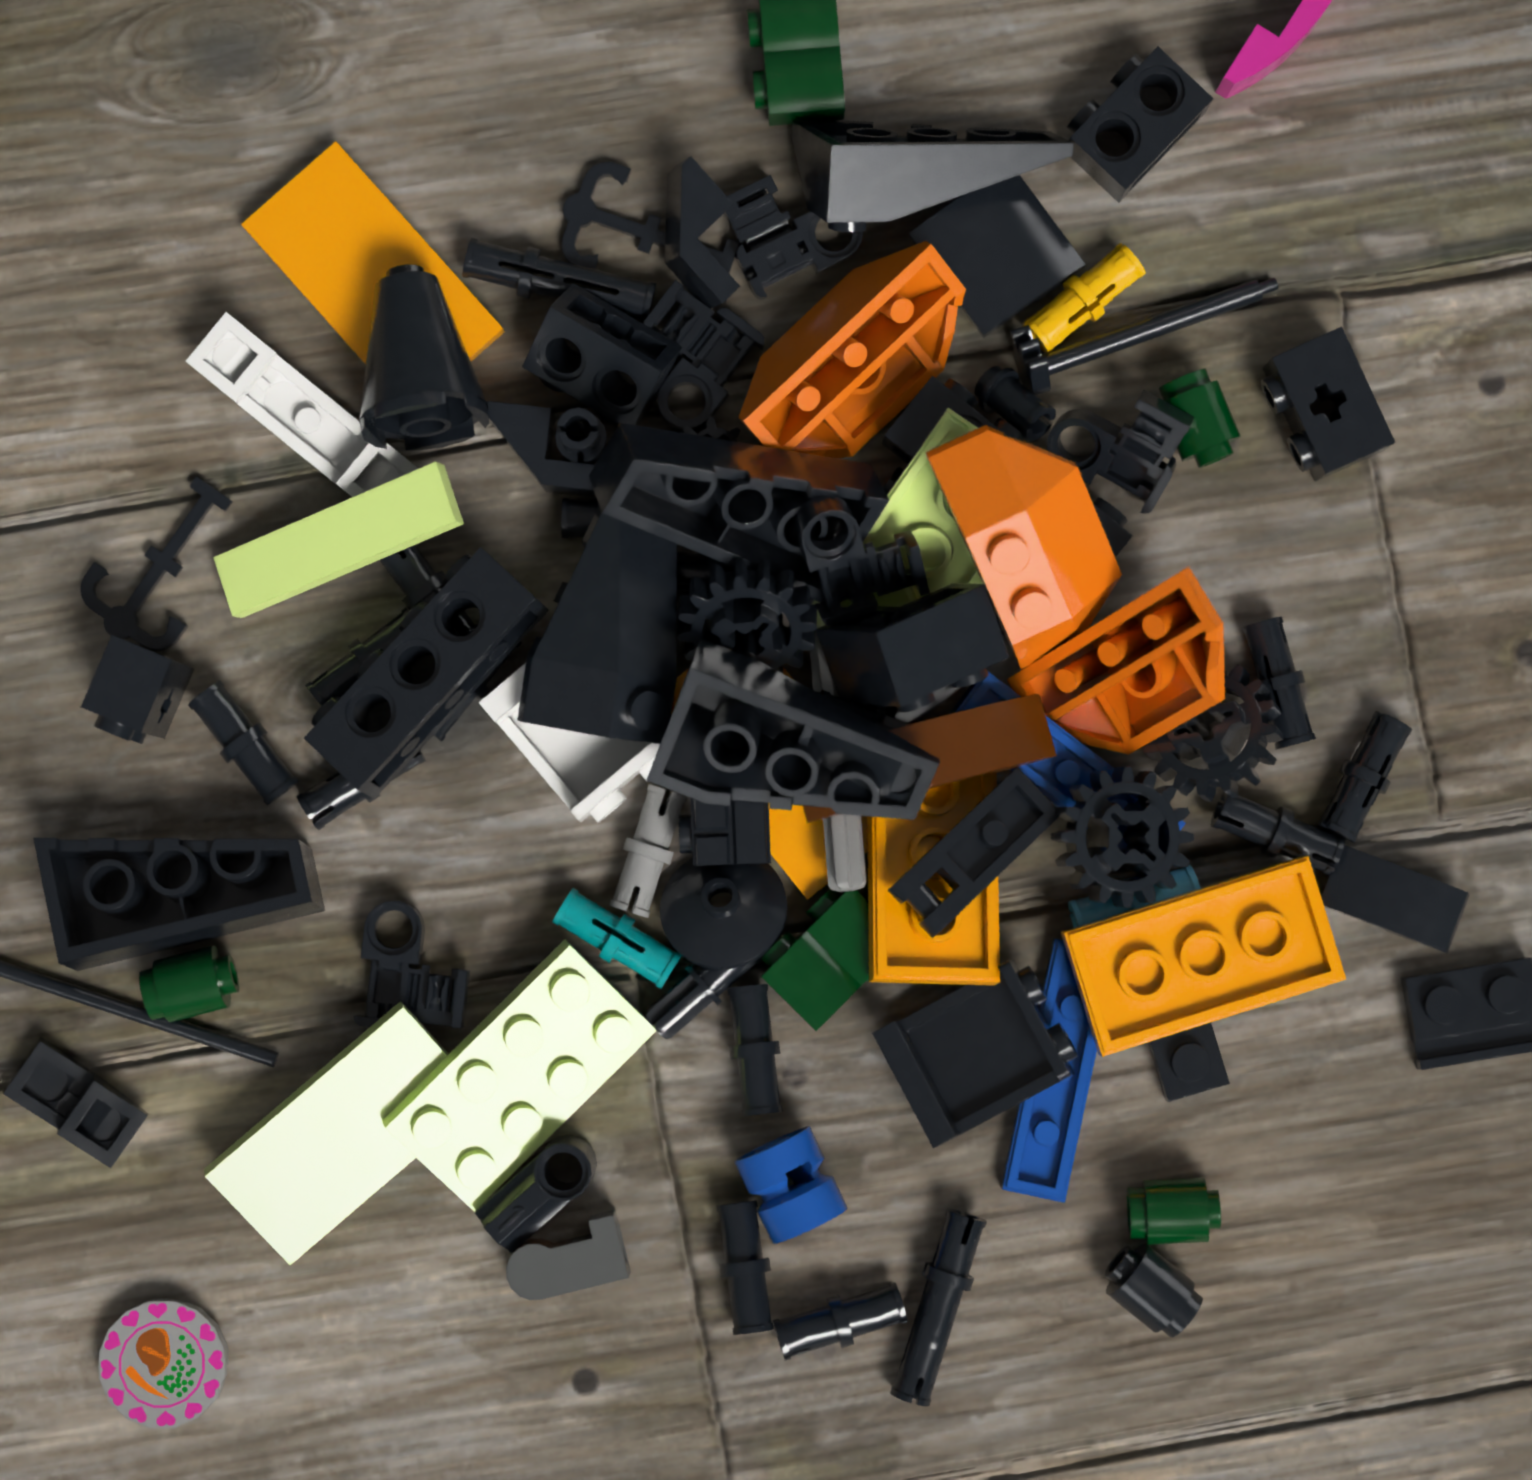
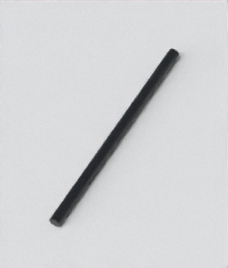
M0 960V977L273 1068L277 1062L279 1052L183 1020L170 1023L165 1017L151 1020L144 1007Z

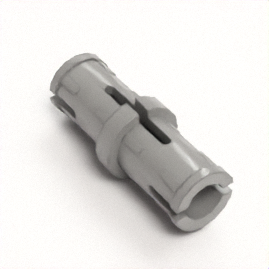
M648 784L647 787L648 792L633 839L626 837L623 850L629 852L613 900L611 899L609 906L627 911L635 886H638V892L631 912L649 918L650 915L649 909L664 863L671 864L674 852L668 851L683 804L687 800V796L670 791L663 815L659 816L658 812L666 789Z

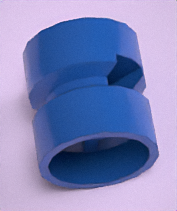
M810 1126L797 1129L774 1139L734 1161L748 1193L760 1195L763 1200L757 1212L772 1244L784 1242L808 1232L839 1216L848 1209L834 1177L821 1174L819 1170L825 1158ZM786 1174L789 1175L794 1182V1184L789 1187L787 1186L788 1178Z

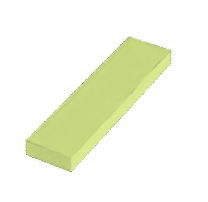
M435 461L213 558L232 616L244 618L461 526L464 522L445 466Z

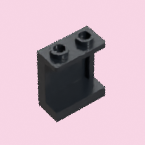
M1007 960L998 965L1000 983L995 986L965 985L904 1019L893 1021L872 1033L933 1148L947 1143L1075 1074L1069 1061L1077 1058L1078 1054L1061 1023L1059 1022L1050 1027L1038 1004L1047 1000V996L1029 965L1019 970L1014 960Z

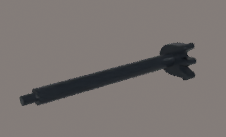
M1271 278L1258 283L1254 279L1041 355L1039 341L1037 338L1033 339L1029 325L1012 330L1010 334L1019 376L1023 385L1036 396L1048 392L1051 389L1050 375L1261 301L1264 294L1278 290L1277 280Z

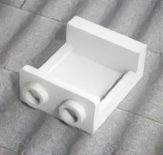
M525 663L483 698L479 704L493 721L503 729L578 821L582 822L591 815L599 823L627 799L620 790L639 773L647 782L649 771L660 744L607 738L518 721Z

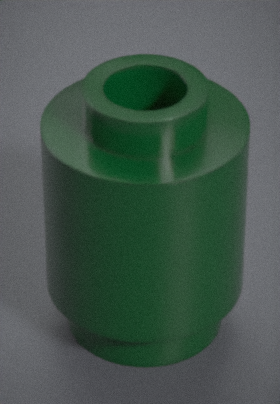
M1206 368L1181 376L1159 388L1164 401L1194 417L1188 432L1177 447L1182 462L1194 458L1198 468H1202L1234 454L1230 443L1239 439L1241 435L1217 380L1211 382Z
M214 945L155 960L153 968L139 972L140 991L145 1009L151 1020L165 1017L170 1023L226 1009L231 1005V994L239 992L238 974L231 955L221 957L217 947Z
M1204 1177L1143 1180L1142 1187H1127L1126 1204L1130 1239L1145 1238L1147 1245L1209 1242L1210 1229L1221 1228L1218 1190H1207Z

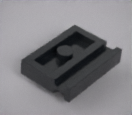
M1523 957L1401 978L1411 1041L1414 1042L1416 1054V1069L1426 1070L1532 1052V958Z

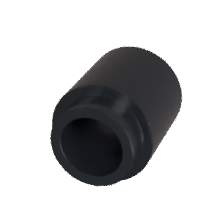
M1146 1243L1138 1246L1135 1250L1130 1246H1125L1112 1259L1104 1274L1110 1280L1106 1294L1154 1333L1162 1330L1169 1337L1177 1336L1193 1320L1203 1301V1297L1194 1291L1195 1283Z

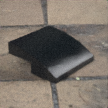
M1020 175L958 197L908 233L909 238L915 245L924 241L931 243L966 288L963 303L960 307L983 338L1032 302L1034 304L1086 266Z

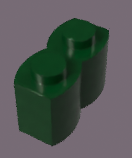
M759 0V8L747 9L750 48L762 47L764 70L752 71L755 110L767 109L769 126L792 124V121L844 120L845 99L836 0Z
M829 889L806 912L814 923L797 940L787 931L761 957L769 968L760 977L815 1031L869 979L868 901L857 890L841 894L839 891Z

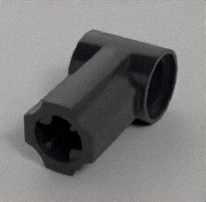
M570 1134L558 1136L551 1140L534 1159L475 1211L484 1229L499 1245L506 1248L512 1254L571 1200L583 1194L593 1179L597 1167L594 1150L584 1139ZM562 1152L575 1156L582 1165V1177L570 1183L561 1182L556 1179L549 1168L551 1156Z

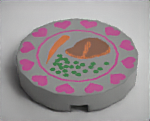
M151 1299L125 1311L108 1329L99 1351V1380L108 1401L127 1420L148 1428H176L201 1416L220 1396L227 1376V1365L229 1364L228 1346L219 1325L201 1307L176 1299Z

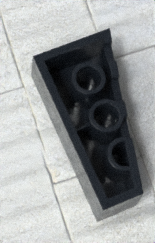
M33 838L58 963L76 971L325 911L313 851L299 839L181 840L179 838H154V840H117L115 838H88V840H59L58 838Z

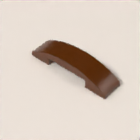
M1039 694L984 705L888 730L940 759L929 789L990 772H1001L1057 756ZM802 806L807 824L841 815L836 814L832 808Z

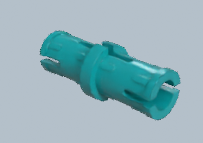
M572 888L552 921L555 925L562 926L601 950L598 957L608 963L614 958L655 983L660 989L681 957L677 951H673L634 927L635 919L627 914L619 918L578 893V890Z

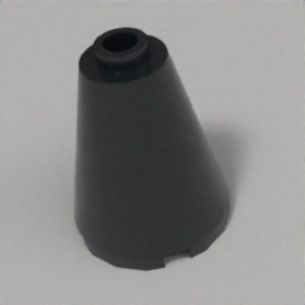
M407 264L393 267L386 272V277L380 279L375 284L359 421L363 439L375 447L387 449L386 438L404 439L406 451L441 448L466 441L475 436L473 424L479 421L484 428L489 424L488 404L440 282L435 275L424 272V268L418 265Z

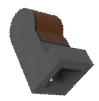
M616 1209L591 1215L588 1220L591 1234L556 1243L542 1238L525 1241L512 1253L506 1267V1277L511 1289L522 1298L542 1300L629 1278L631 1270Z

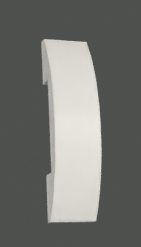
M225 312L186 360L202 376L351 497L418 469L388 443L387 449L364 441L360 423L356 418L278 356L274 350L227 312Z

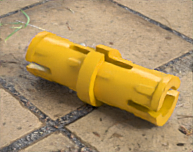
M1119 243L1082 276L1072 275L1063 283L1064 290L1032 317L1027 318L1022 325L1023 327L1026 325L1030 326L1033 339H1038L1040 349L1043 352L1045 351V353H1049L1087 320L1095 322L1105 314L1103 307L1137 279L1142 278L1146 274L1145 269L1134 253L1126 245Z

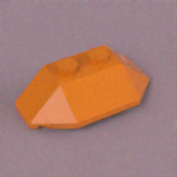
M927 241L853 269L761 355L738 418L762 446L832 458L853 457L915 398L932 376L936 378L944 371L955 332L958 306H962L966 288L933 245Z
M987 425L926 452V456L980 579L986 586L991 604L1020 669L1029 666L1087 630L1121 578L1122 573L1075 462L1030 443L1005 436L1003 432Z
M1187 567L1006 680L1012 690L1021 697L1039 694L1045 715L1082 744L1129 755L1225 699L1224 623L1190 567Z

